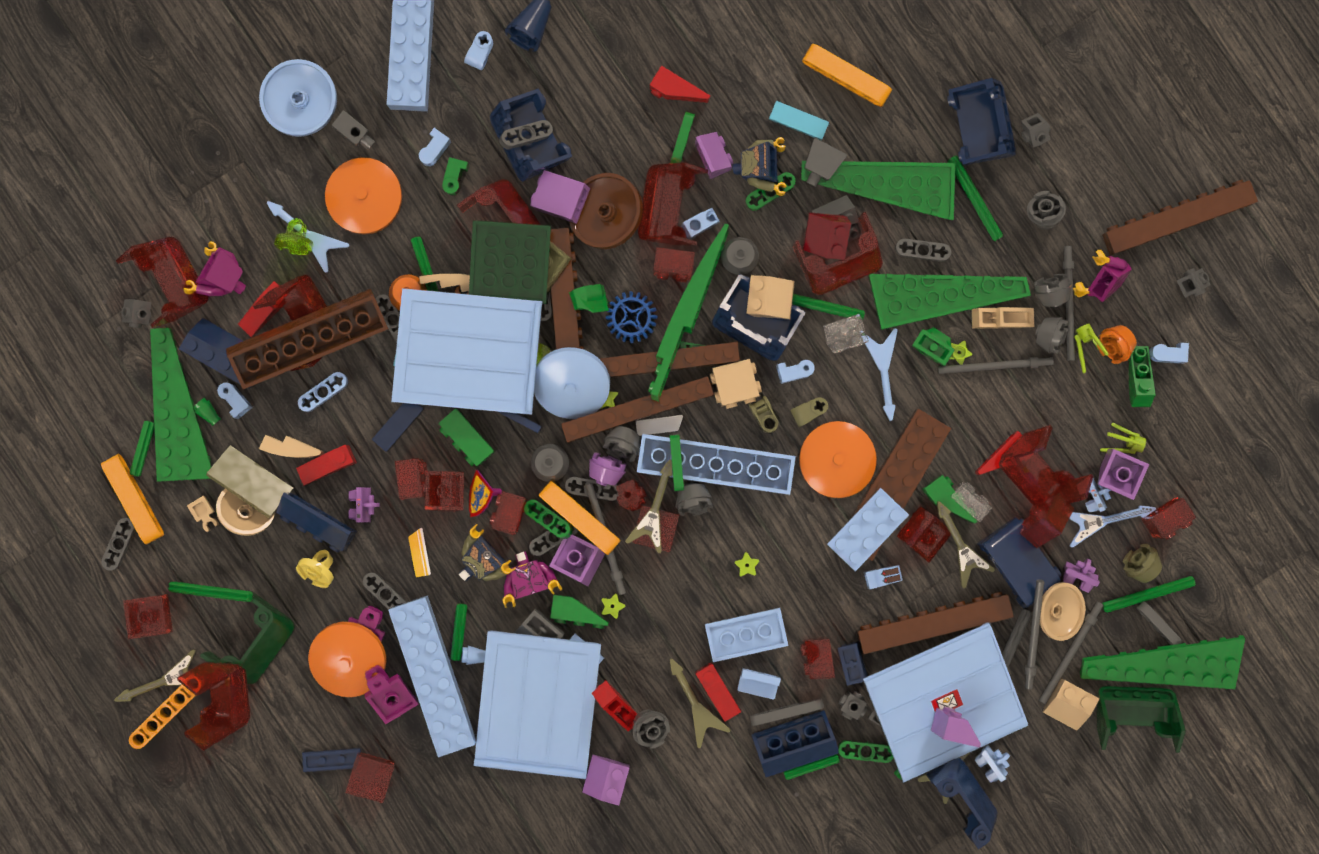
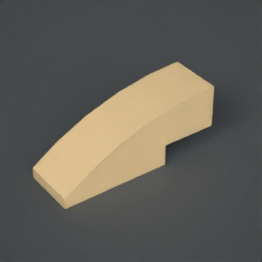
M999 307L972 309V329L1034 327V308Z
M265 435L259 448L271 454L295 458H310L324 454L323 451L290 436H286L282 442Z

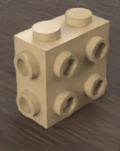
M750 359L712 368L713 373L709 374L712 385L716 384L718 391L714 392L716 402L721 403V407L726 406V409L737 407V403L742 401L745 404L756 402L759 392H762L760 382L755 381L754 374L757 373L755 363H751Z

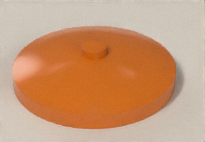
M356 158L343 163L332 173L326 185L325 202L331 217L342 228L356 234H372L383 230L396 218L402 203V189L394 172L384 163L371 158Z
M835 421L817 427L806 437L800 450L799 464L805 481L812 489L827 497L844 498L858 493L870 482L876 468V452L871 439L862 429L847 422Z
M338 622L327 626L315 637L309 649L308 661L313 677L325 690L341 697H357L370 691L365 677L366 671L376 665L381 666L385 670L386 653L379 638L367 627L354 622ZM377 672L373 673V674H372V677H374V676L377 675L378 673H377Z

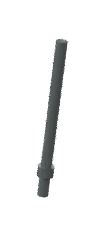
M1064 246L1063 270H1065L1069 281L1072 282L1070 300L1066 302V321H1069V325L1066 326L1068 328L1067 361H1075L1072 271L1074 269V261H1072V246Z
M1029 357V359L938 366V374L1030 367L1032 369L1038 368V366L1053 365L1054 361L1053 357Z
M593 483L586 484L585 487L594 516L605 526ZM612 551L607 555L612 571L610 575L612 581H615L618 594L622 595L626 593L622 581L623 574L618 568L614 552Z
M1041 579L1036 580L1028 663L1025 665V688L1029 690L1033 689L1034 676H1036L1037 672L1035 663L1044 580Z
M1097 601L1090 614L1086 615L1085 623L1039 699L1043 704L1047 703L1091 626H1094L1097 622V616L1103 608L1102 603Z

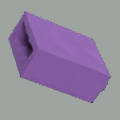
M544 170L538 179V187L531 197L530 206L537 211L577 224L590 188L585 183Z

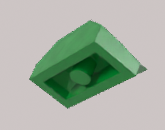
M601 284L583 286L569 292L575 310L586 309L592 313L609 311L605 289Z
M934 327L928 330L922 329L912 344L920 353L942 366L946 365L955 351L951 346V338Z

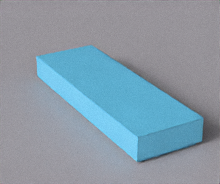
M776 101L769 118L771 121L821 141L829 124L826 120Z

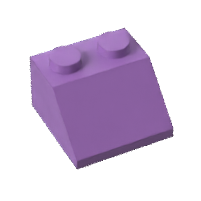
M717 132L696 137L695 146L710 179L731 170L733 160L729 153L726 154L723 148L726 145L722 136L718 137Z
M1108 449L1100 467L1098 485L1134 500L1149 464L1118 450Z
M571 535L568 539L562 540L549 566L589 586L605 553L598 547Z
M950 707L936 708L931 727L932 732L944 740L980 748V741L968 720L961 717V713L956 712L955 709Z
M593 754L582 792L598 800L619 806L630 765Z

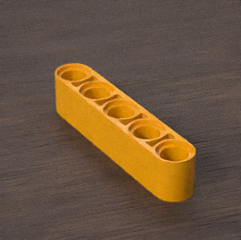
M811 44L802 59V62L808 67L879 107H883L892 91L888 85L816 44Z
M118 453L102 462L101 466L143 543L147 545L162 537L164 532L135 478L130 474V469L123 457Z
M550 480L539 493V496L605 554L609 555L621 541L553 481Z
M200 674L191 675L130 735L129 744L136 749L144 747L205 686L204 677ZM191 680L197 681L199 687H192L190 683ZM177 694L184 695L185 701H179ZM168 707L171 710V715L165 714L163 708ZM150 721H155L158 727L152 728ZM136 734L142 735L144 742L138 741Z

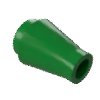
M203 398L193 407L195 413L212 426L221 419L210 400L207 401Z

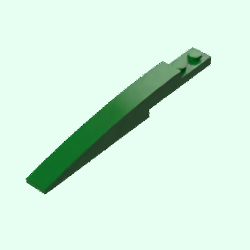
M729 224L723 226L709 247L685 289L667 327L656 355L657 362H659L655 371L657 377L655 382L652 381L649 387L652 400L658 402L660 400L684 332L690 334L693 332L726 242Z

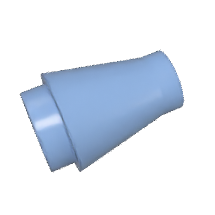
M471 646L463 647L461 662L466 663V665L484 663L486 651Z

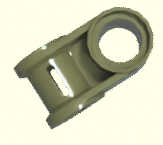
M763 396L761 400L753 404L749 403L748 406L763 432L769 434L775 432L778 427V419L767 397ZM771 419L774 421L775 427L767 429L764 426V422Z
M818 397L791 409L790 412L798 427H801L824 414L828 409V403L824 398ZM816 401H818L819 403H824V406H822V411H820L819 409H814V406H816Z

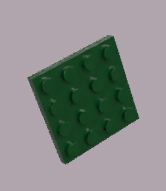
M473 220L469 295L542 301L543 304H546L551 226Z

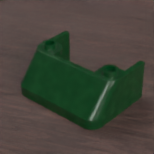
M251 591L253 593L251 602L259 607L254 614V622L262 630L242 658L239 660L235 656L228 655L220 659L210 651L200 655L201 658L223 674L246 684H254L259 681L295 630V624L289 617L253 591Z
M1103 686L1099 689L1097 696L1099 698L1097 702V732L1101 750H1106L1109 736L1116 733V725L1154 726L1155 733L1158 736L1172 738L1175 752L1180 753L1186 730L1176 694L1172 690L1167 688Z

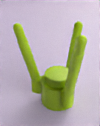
M1090 324L1076 329L1077 335L1074 336L1083 373H1086L1081 341L1084 343L1093 341L1095 346L1097 347L1098 345L1106 356L1109 355Z
M1112 423L1113 427L1130 436L1127 438L1110 432L1107 435L1126 441V447H1129V449H1100L1101 452L1115 449L1122 453H1142L1146 445V438L1140 437V434Z

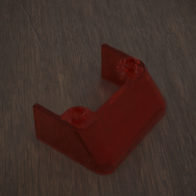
M686 162L656 164L649 168L642 203V218L638 229L640 239L676 246L697 245V241L686 239V231L683 227L678 226L683 190L690 189L693 186L695 174H707L708 169Z
M501 179L481 187L457 204L463 213L477 202L483 206H489L497 201L512 223L541 225L511 182L506 179Z
M863 212L859 217L865 231L858 239L861 251L846 257L845 260H839L826 266L821 256L811 255L805 257L799 241L794 242V251L809 286L816 295L826 294L881 269L883 261L878 240L866 212Z
M166 237L131 246L116 260L117 264L133 260L136 267L141 271L152 270L169 303L162 306V315L150 324L152 328L176 321L202 307L208 301L207 295L197 294L196 291L193 294H186L184 292V288H192V286L186 285V281L191 280L195 285H198L196 283L198 275L180 242L174 237Z
M308 275L298 276L270 290L253 305L254 309L268 306L277 309L283 306L291 321L327 307L313 280ZM322 357L291 369V371L313 367Z
M1051 425L1024 433L1001 456L999 461L1000 468L1030 503L1039 510H1048L1087 499L1094 477L1090 474L1074 478L1066 470L1054 472L1037 453L1046 449L1053 428Z
M204 662L177 677V681L196 696L210 689L211 704L202 709L200 723L184 732V735L203 751L248 723L250 708L246 670L239 664Z

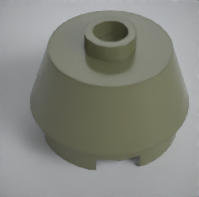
M1141 544V548L1135 552L1130 550L1124 557L1123 563L1125 568L1123 569L1127 576L1142 583H1147L1159 575L1162 570V563L1155 548L1148 544Z

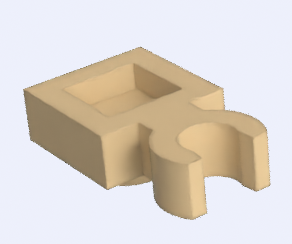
M202 496L187 505L196 522L203 521V529L206 532L210 531L208 527L209 522L219 526L217 519L211 517V514L215 511L206 496Z

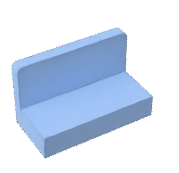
M742 668L737 690L775 699L781 678Z

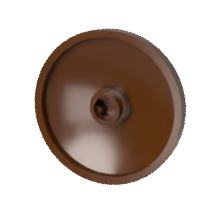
M600 173L582 182L590 188L577 224L569 221L570 227L577 238L586 245L596 249L615 248L629 240L636 232L643 212L642 199L636 187L623 176L614 173Z

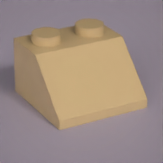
M751 275L747 314L754 317L790 319L794 281Z
M1060 679L1042 712L1077 731L1091 716L1099 698L1064 679Z

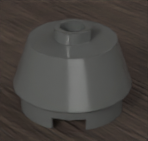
M1050 191L1036 193L1027 206L1029 219L1038 228L1045 230L1056 227L1066 212V206L1062 198L1051 194Z
M736 237L729 240L723 246L721 252L723 266L729 272L736 275H744L751 272L759 260V252L756 245L744 237Z
M1054 274L1053 278L1044 280L1043 277L1034 282V293L1043 306L1058 307L1070 300L1072 282L1069 281L1066 274Z
M1046 317L1042 324H1039L1037 327L1036 335L1038 336L1036 344L1049 354L1051 352L1059 354L1060 349H1058V346L1065 342L1068 328H1065V326L1069 325V321L1063 320V317Z
M616 426L604 438L603 448H606L607 454L615 459L620 460L623 457L629 458L628 461L633 462L640 453V436L630 428Z
M555 444L540 446L534 451L531 458L533 473L540 480L550 482V480L554 482L561 479L569 467L567 453L563 448Z
M690 483L684 486V491L677 492L675 507L678 509L680 516H684L685 513H692L693 516L708 512V507L713 508V498L705 485Z
M649 709L643 710L633 720V737L642 746L657 748L665 742L664 739L668 732L670 733L669 721L660 712Z

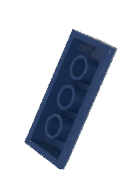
M202 318L188 332L179 350L240 384L227 357L226 348L243 342V340Z
M289 492L283 493L276 511L280 515L279 518L286 523H290V521L295 523L298 530L304 533L307 531L312 533V538L321 543L323 541L329 543V548L338 553L340 550L342 552L347 550L357 533L356 530L297 495Z
M824 710L751 734L765 777L839 753L836 739Z

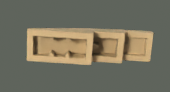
M469 274L419 276L421 284L440 281L441 288L460 285L461 292L469 291Z

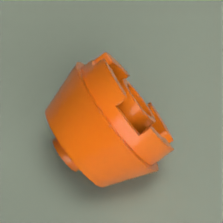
M402 275L392 282L389 288V299L392 305L400 310L402 288L427 291L425 284L420 283V278L414 275Z
M1122 325L1104 329L1101 335H1099V340L1109 353L1108 357L1112 359L1114 364L1127 361L1136 347L1137 342L1134 334L1130 329ZM1097 345V347H1098L1100 353H1101L1102 356L1104 357L1105 354L1103 353V351H1102V350L1099 348V346Z

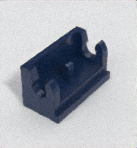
M859 641L838 647L847 686L864 682L863 678L868 676Z

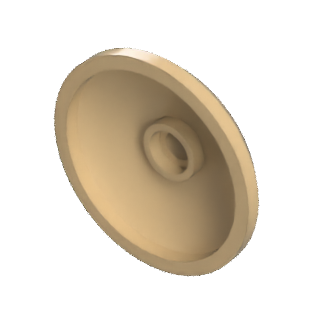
M227 489L221 492L216 504V513L220 523L227 530L238 535L249 536L264 531L272 523L275 515L274 513L271 518H268ZM246 512L248 515L243 516L241 513Z
M1061 582L1051 586L1043 595L1040 626L1043 632L1051 639L1059 641L1068 640L1081 628L1086 609L1080 590L1070 583Z

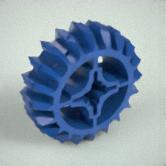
M630 291V297L626 298L625 293H622V300L618 296L615 297L618 302L617 304L612 301L610 302V305L614 308H608L609 311L607 312L612 315H607L606 320H612V322L607 323V327L614 326L610 333L613 334L617 331L616 339L623 335V342H626L627 337H630V343L634 342V337H637V341L641 342L640 335L647 339L648 336L645 332L653 333L649 326L656 327V323L651 321V319H657V315H651V313L656 311V308H649L653 304L652 301H649L647 304L645 303L647 296H644L642 300L639 299L641 295L639 292L636 298L633 297L632 291ZM626 303H638L641 307L631 310L626 306ZM621 308L625 316L617 324L616 313ZM627 311L631 315H637V317H635L637 325L632 320H626V318H628ZM646 311L648 319L646 325L642 327L638 319ZM632 325L638 331L629 333L623 331L622 328Z

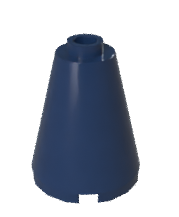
M533 0L507 25L505 34L509 33L511 35L510 40L514 44L525 50L534 48L533 51H537L539 49L552 8L550 1Z

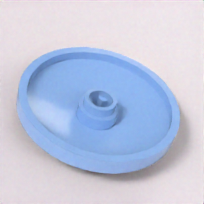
M295 59L280 63L266 75L260 88L259 101L263 115L275 129L286 135L301 137L314 134L328 124L336 109L337 92L332 79L323 68L307 60Z
M571 347L554 350L544 356L536 367L534 394L542 407L558 417L577 419L593 414L604 405L608 398L610 377L607 368L598 357L586 350Z

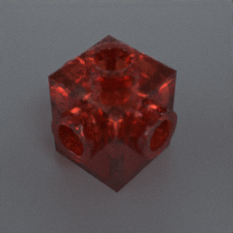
M632 479L616 486L619 495L617 500L621 507L635 511L646 503L644 498L646 497L645 490L642 486L640 487L638 481Z

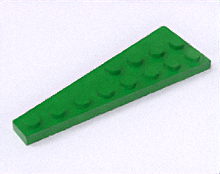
M802 161L801 180L806 182L811 172L804 169L806 161ZM843 161L828 181L821 178L818 183L820 186L939 218L954 220L955 163Z
M911 274L868 275L881 330L1031 296L1027 277Z
M150 329L157 482L211 479L206 476L212 467L210 456H208L198 416L193 409V399L190 396L189 386L178 356V349L172 329Z
M1238 635L1237 638L1226 639L1223 637L1209 642L1202 640L1200 643L1186 645V643L1161 646L1147 651L1140 649L1139 652H1120V654L1113 656L1085 657L1082 659L1080 677L1081 679L1235 689L1245 637Z

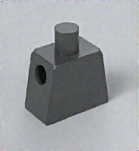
M344 110L332 124V128L356 147L361 144L369 150L375 143L367 135L369 131ZM357 130L360 134L355 137L352 135V132Z
M814 138L804 167L805 170L811 172L806 183L816 187L821 178L828 181L844 161L847 154Z

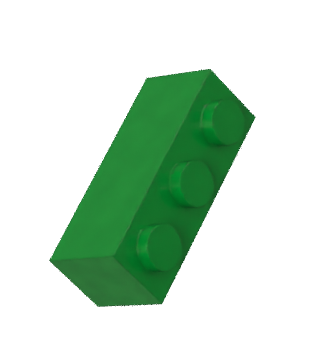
M455 408L438 423L441 426L439 429L446 438L450 436L453 439L452 445L459 452L462 450L467 455L465 459L471 466L475 464L479 467L495 453V450L458 409Z

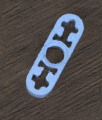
M340 372L333 373L298 399L299 408L305 412L313 411L347 386V376ZM336 377H343L342 385H334L335 391L332 392V388L327 385V382L332 385L336 382ZM320 387L328 389V395L324 398L318 395ZM314 393L319 402L313 400L310 402V408L307 406L303 407L304 399H312L313 396L311 394Z

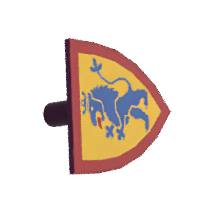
M478 470L474 474L470 487V517L482 514L489 506L492 497L501 496L502 490L500 488H492Z

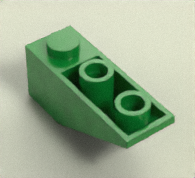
M1136 346L1129 358V395L1131 407H1151L1156 396L1148 346Z
M940 475L922 488L933 505L937 506V501H940L952 514L970 523L977 522L975 519L977 515L971 507L967 508L963 503L965 501L964 497L959 491L957 493L952 488L954 484L948 476Z
M553 595L550 618L555 619L554 622L566 624V620L574 621L573 625L585 626V623L593 624V628L604 629V626H608L609 622L575 597Z

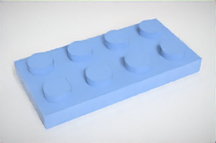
M880 488L827 545L856 571L909 514Z
M780 608L705 624L713 662L788 646Z

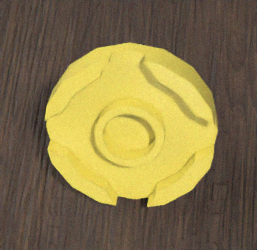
M321 550L312 559L302 558L298 562L296 571L304 580L306 578L312 580V585L327 588L334 578L329 570L333 563V558L327 550ZM327 557L326 560L320 562L322 558Z

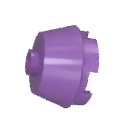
M594 453L592 459L589 460V476L600 485H616L626 473L624 470L627 464H621V460L611 456L600 457V453Z

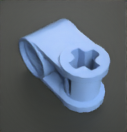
M481 31L477 33L464 60V63L481 71L484 69L493 47V39L488 32ZM487 38L488 44L484 43L482 45L480 40Z

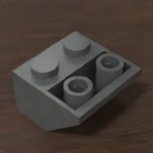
M847 195L812 210V213L847 216L851 222L848 242L863 236L855 206Z
M535 608L514 633L561 639L565 632Z

